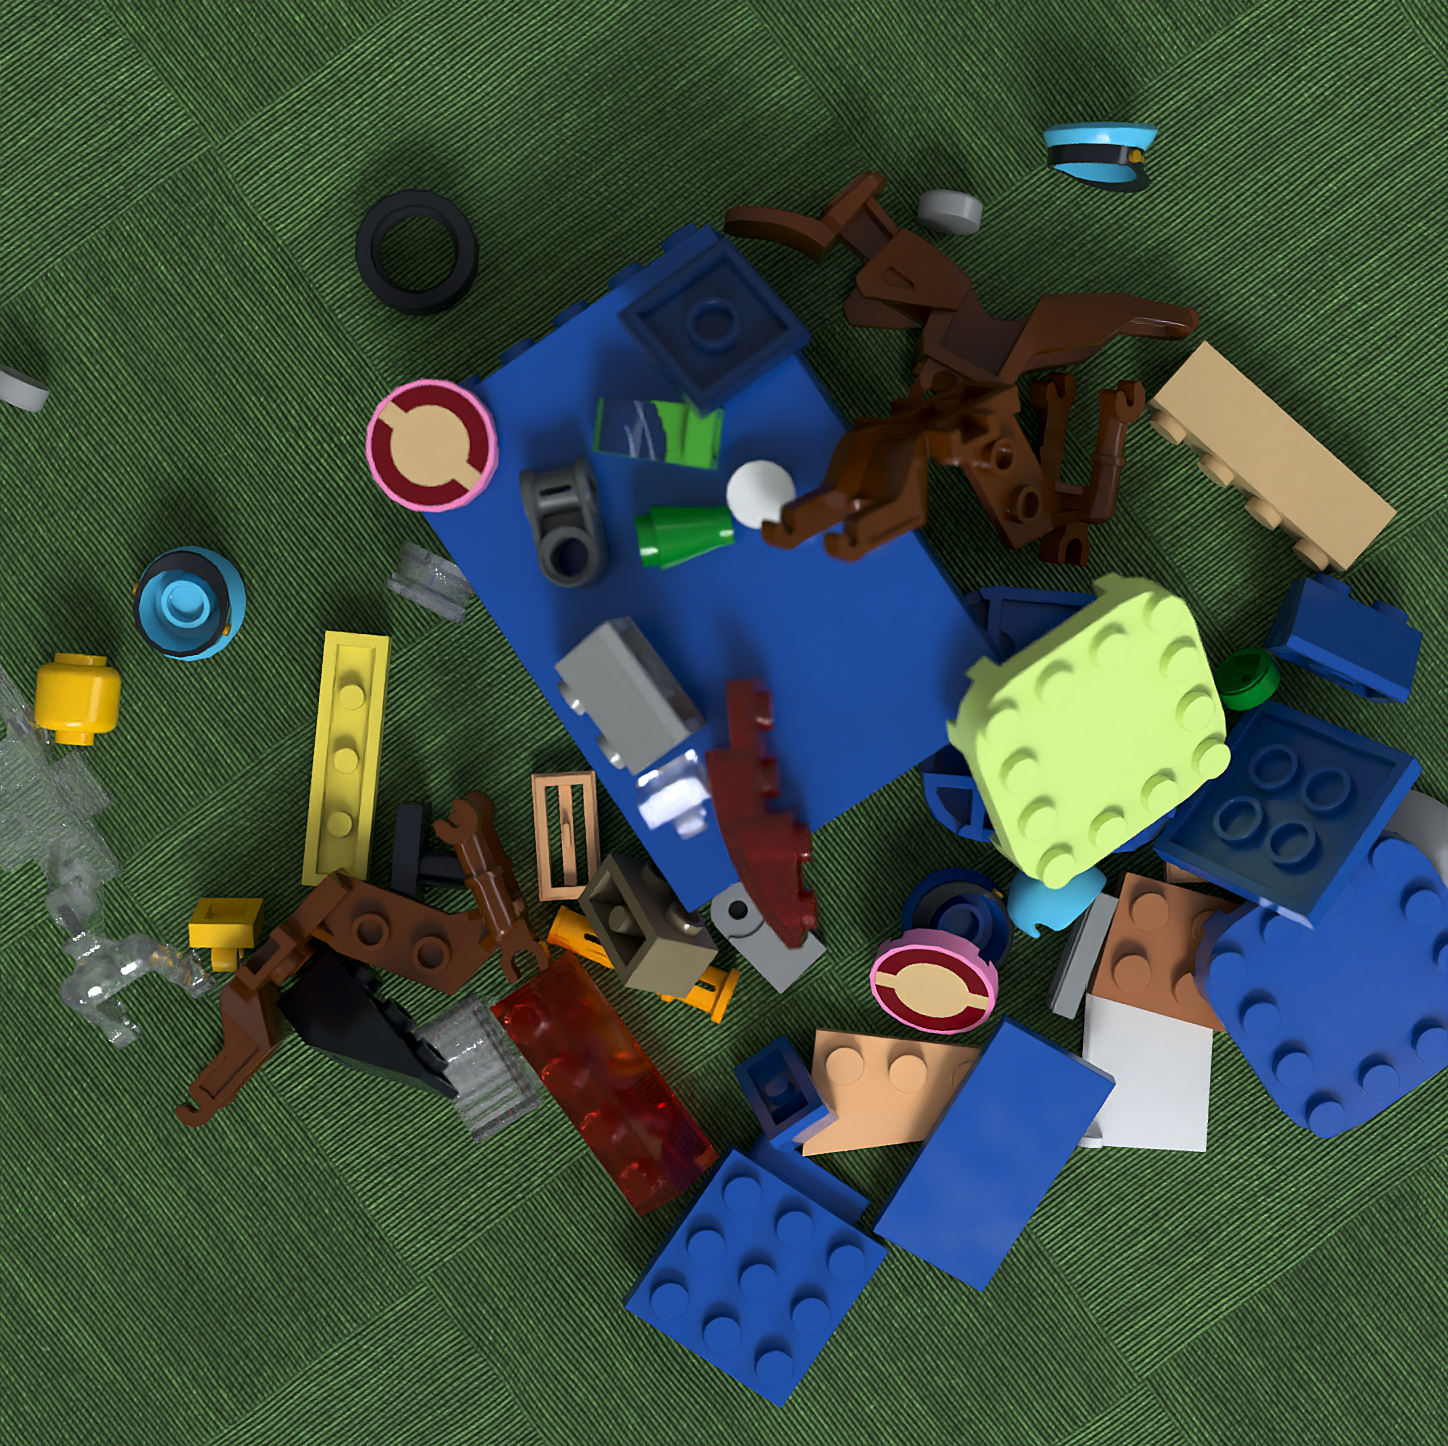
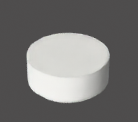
M754 461L743 465L734 473L727 489V501L733 515L744 525L760 529V523L763 519L779 521L780 507L797 497L796 486L791 475L782 466L769 461Z

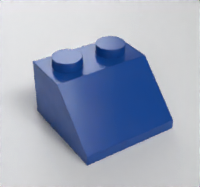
M1316 573L1313 580L1307 577L1293 580L1261 649L1373 703H1405L1411 691L1423 636L1422 632L1406 625L1410 616L1394 606L1374 600L1371 608L1348 597L1352 590L1350 586L1322 573Z

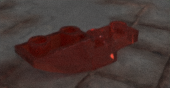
M760 675L733 677L726 681L731 744L713 745L704 751L709 789L718 826L739 878L765 922L788 949H802L808 939V930L818 928L815 889H804L802 863H811L813 860L811 826L809 822L799 823L798 806L771 808L770 798H778L781 795L778 758H767L765 731L775 730V704L772 690L762 691Z

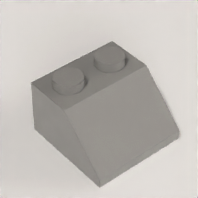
M630 616L607 621L554 666L563 678L557 683V686L566 702L579 715L584 714L586 711L602 732L596 739L605 756L619 770L627 766L633 776L650 766L707 724L706 720Z

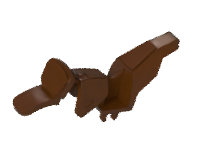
M868 169L858 176L822 209L819 220L786 210L761 206H737L728 209L724 215L723 231L728 235L779 243L804 254L816 264H819L841 242L862 261L864 268L854 278L857 288L843 304V314L847 323L851 327L921 330L914 347V357L911 362V375L917 379L911 387L907 399L921 401L922 394L926 391L935 390L940 393L967 379L1014 385L1017 378L1022 375L1084 364L1119 335L1166 341H1182L1199 324L1197 312L1190 307H1180L1133 297L1131 292L1043 294L1029 314L1021 319L1003 321L991 317L979 304L976 291L971 288L973 282L969 275L930 242L923 240L904 227L900 230L877 203L888 182L879 171L872 173Z

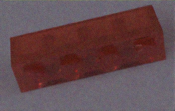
M571 949L553 960L549 968L537 971L489 1008L639 1217L682 1194L720 1157Z

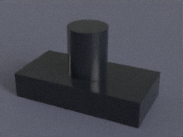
M418 801L398 802L390 890L423 903L425 887L469 890L464 884L463 880L467 878L456 852L429 849L432 803Z

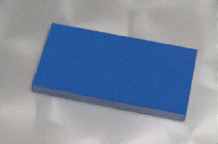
M1003 1014L872 1222L873 1232L983 1292L1115 1087L1116 1081L1114 1076Z

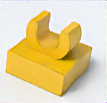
M200 898L188 924L190 947L212 948L211 961L213 972H236L240 967L239 958L245 957L246 948L255 947L265 922L264 898Z

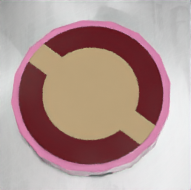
M421 379L397 387L378 404L367 427L365 454L373 479L390 499L414 511L440 513L469 504L487 488L498 466L500 447H498L497 427L493 415L475 393L454 382Z
M917 928L904 931L901 939L891 942L890 937L880 945L869 974L871 990L881 1007L898 1021L924 1032L951 1035L971 1031L988 1020L999 992L998 972L991 961H989L987 966L985 961L978 957L979 948L970 941L944 930Z

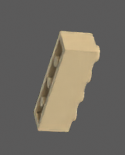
M1205 340L1192 350L1144 404V407L1153 414L1149 420L1150 424L1162 437L1176 446L1181 441L1185 442L1201 457L1197 462V466L1208 478L1223 488H1226L1231 483L1249 500L1244 505L1248 513L1269 530L1273 531L1279 526L1297 542L1292 547L1296 556L1318 573H1322L1325 568L1331 574L1347 570L1398 513Z

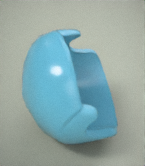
M1093 865L1089 869L1073 876L1065 886L1058 889H1050L1040 880L1028 876L1019 869L1012 879L1008 893L1007 911L1009 918L1020 930L1034 938H1039L1040 936L1035 927L1036 923H1041L1053 930L1060 931L1072 923L1101 892L1107 879Z

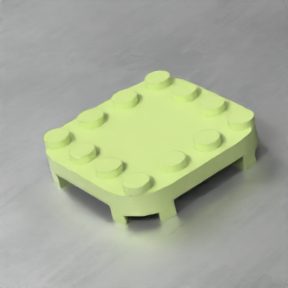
M1112 572L1094 580L1092 584L1098 598L1013 658L998 666L986 656H983L965 673L974 682L961 702L958 718L946 721L949 742L964 753L995 829V832L989 835L988 838L1001 854L1025 874L1040 880L1050 889H1058L1065 886L1073 876L1092 867L1189 798L1208 779H1214L1221 775L1230 762V749L1224 744L1226 739L1225 714L1194 617L1181 598L1145 577L1122 578L1115 572Z

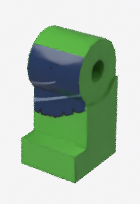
M598 397L592 451L718 470L724 409L718 408L701 421L688 404L655 400L642 402Z

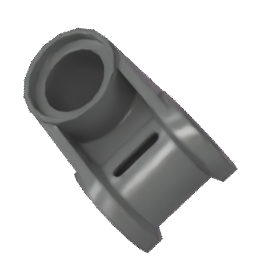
M587 455L578 456L575 458L573 465L538 473L532 467L521 469L519 472L521 497L527 518L531 524L538 564L543 575L552 583L562 587L587 588L598 583L606 574L609 566V550L600 513L601 503L598 484L589 457ZM572 488L570 491L549 495L551 492ZM577 538L586 545L589 552V561L586 568L580 574L572 577L563 570L560 564V553L568 541Z

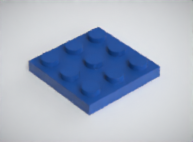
M1268 698L1260 705L1246 710L1226 738L1224 744L1230 749L1231 758L1225 771L1214 779H1208L1189 798L1182 802L1175 812L1174 818H1171L1152 848L1162 860L1316 930L1423 769L1415 756Z
M730 1143L622 1301L624 1308L782 1408L889 1250L884 1243Z

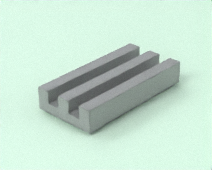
M1100 892L1093 902L1074 920L1044 999L1045 1006L1052 1012L1074 1020L1119 901L1118 898Z

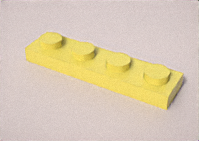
M325 631L301 885L318 886L328 874L341 867L350 875L369 882L392 637Z

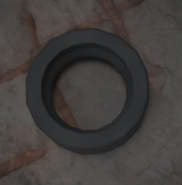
M405 189L383 197L366 212L356 233L355 260L362 280L384 305L404 315L431 316L451 309L468 294L478 274L480 248L472 225L453 201L431 190ZM411 216H425L440 222L451 234L455 245L454 264L448 276L437 286L425 290H407L395 284L385 273L380 260L381 243L387 231L399 220Z

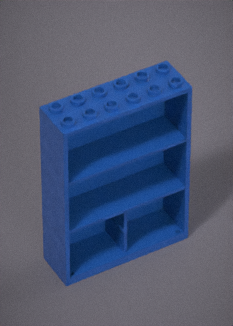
M694 223L683 227L667 238L661 244L665 254L647 267L643 268L640 262H635L614 275L606 283L611 292L589 306L584 299L561 312L552 321L557 329L544 339L535 343L532 337H529L504 352L499 357L503 367L482 381L479 375H474L458 384L475 393L493 415L497 427L498 447H500L498 466L487 488L469 504L440 513L422 511L688 913H691L949 744L946 721L958 718L961 702L974 682L965 673L983 656H986L998 666L1007 662L919 527L867 553L861 560L855 563H848L829 558L823 546L825 531L843 533V521L803 541L793 550H782L767 546L762 540L760 529L741 523L729 508L735 544L721 546L662 572L660 565L643 568L633 515L649 512V505L714 507L728 504L727 489L732 476L743 465L754 461L773 462L787 470L794 480L798 497L821 485L837 443L845 433L853 430L801 350H798L720 407L724 409L718 470L592 451L598 397L642 402L655 400L687 404L619 324L617 313L724 237L723 234L709 224L698 230ZM587 455L592 463L600 494V513L609 550V566L606 574L596 584L587 588L562 587L546 578L538 564L531 524L527 518L521 497L519 472L521 469L532 467L538 473L573 465L576 457ZM572 488L551 492L549 495L570 491ZM576 538L568 541L563 546L560 553V564L568 575L573 577L580 574L587 566L589 552L586 545ZM626 616L632 618L707 722L705 726L635 776H633L627 766L621 770L617 769L605 756L596 737L602 734L601 730L587 711L579 715L566 702L557 686V683L563 678L554 667L607 621Z

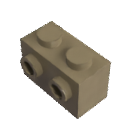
M609 852L577 899L624 987L685 999L719 952L704 926L705 920L696 909L688 913L653 859L645 861Z

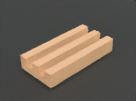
M594 770L531 774L539 901L578 899L587 885H578L572 785L583 784L590 882L602 864L596 773ZM546 786H558L565 885L563 887H553Z

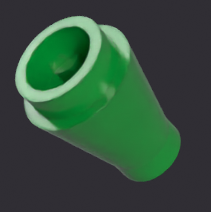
M728 504L714 507L649 505V512L633 515L643 568L660 565L662 572L721 546L735 544Z

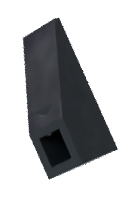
M329 949L275 1003L306 1045L342 1066L452 1100L459 1094V1091L444 1074V1071L449 1067V1062L429 1041L424 1038L418 1041L411 1032L417 1025V1022L395 999L391 997L385 999L379 991L385 985V982L368 963L357 959L350 963Z

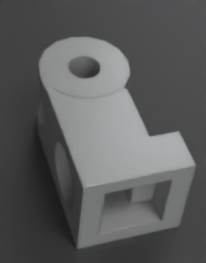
M739 880L712 899L710 913L716 928L780 994L827 950V946L810 928L796 940L767 911L764 895L758 887L750 882Z

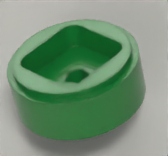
M1246 648L1227 657L1217 668L1213 680L1218 695L1224 704L1232 710L1242 711L1254 708L1266 701L1277 689L1281 673L1268 652L1264 649Z

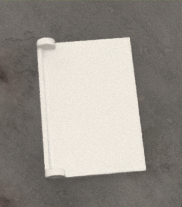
M1086 992L1082 1059L1114 1076L1116 1085L1077 1145L1087 1148L1115 1146L1206 1152L1213 1029L1093 996Z

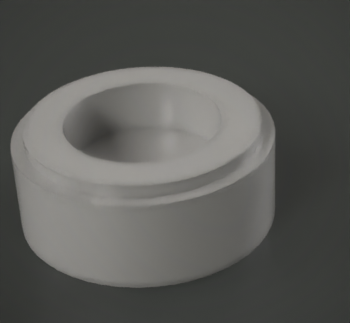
M944 189L930 190L920 196L916 220L923 227L937 232L955 235L973 234L979 231L983 205L977 198L963 192Z
M0 364V399L30 412L37 413L42 411L51 389L22 372Z

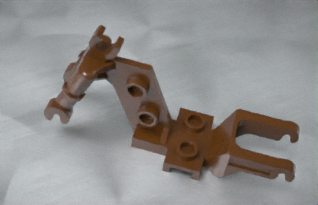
M1051 372L1049 374V382L1034 380L1031 383V402L1034 408L1040 412L1036 445H1032V449L1013 415L1021 411L1017 385L967 379L924 401L897 398L890 402L892 416L886 419L860 416L853 419L854 429L845 433L837 443L821 485L784 503L780 507L779 521L763 519L760 523L762 540L767 546L772 548L793 550L803 541L843 521V533L825 531L823 535L824 550L831 559L855 563L861 560L867 553L925 524L927 518V458L930 456L934 457L935 463L941 465L960 463L1006 548L1017 550L1042 536L1039 549L1040 561L1061 565L1067 563L1086 566L1090 549L1087 535L1089 524L1105 523L1111 520L1115 514L1121 467L1126 466L1127 458H1123L1128 423H1133L1141 415L1145 404V390L1141 382L1119 380L1117 390L1102 389L1100 391L1098 403L1101 414L1095 454H1092L1091 457L1093 468L1090 486L1060 482L1059 479L1062 457H1065L1066 454L1064 443L1069 409L1076 397V384L1072 374Z
M475 789L468 793L467 798L460 797L452 802L454 811L450 813L449 819L439 818L433 824L437 836L444 842L453 845L467 878L463 880L466 888H471L478 907L467 911L449 913L354 877L343 867L328 874L292 915L270 933V939L250 960L238 968L234 973L235 976L222 988L219 999L225 1041L223 1050L189 1087L192 1097L199 1103L200 1108L197 1109L188 1102H184L175 1108V1114L182 1123L191 1127L201 1126L211 1120L217 1113V1110L230 1105L237 1098L242 1087L294 1032L290 1022L275 1004L280 999L275 984L280 986L290 975L295 976L320 949L312 941L315 937L328 943L341 954L449 995L456 994L498 947L502 951L500 966L506 980L510 983L516 982L522 977L520 969L515 963V954L519 950L531 951L535 955L541 971L552 965V956L546 942L535 935L529 921L527 903L511 868L514 865L511 857L507 858L493 825L496 814L494 801L486 792Z

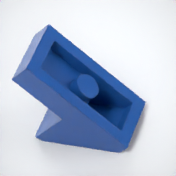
M785 1034L732 1069L768 1140L776 1150L789 1153L839 1119L838 1114L816 1086L797 1050Z

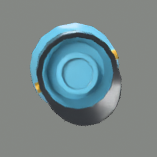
M1084 122L1049 126L1042 133L1044 142L1048 147L1047 167L1059 171L1080 183L1106 191L1121 193L1144 191L1151 184L1148 175L1144 171L1145 151L1154 141L1159 129L1150 123Z
M197 546L178 547L158 556L142 573L139 583L135 584L132 594L135 595L132 608L135 625L145 642L166 657L188 662L209 658L225 648L239 631L246 611L245 588L236 568L230 561L215 551Z

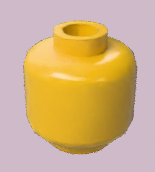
M55 652L54 662L45 663L38 668L33 712L34 721L42 728L55 730L54 743L92 746L94 745V733H107L117 727L122 680L117 670L106 666V656Z

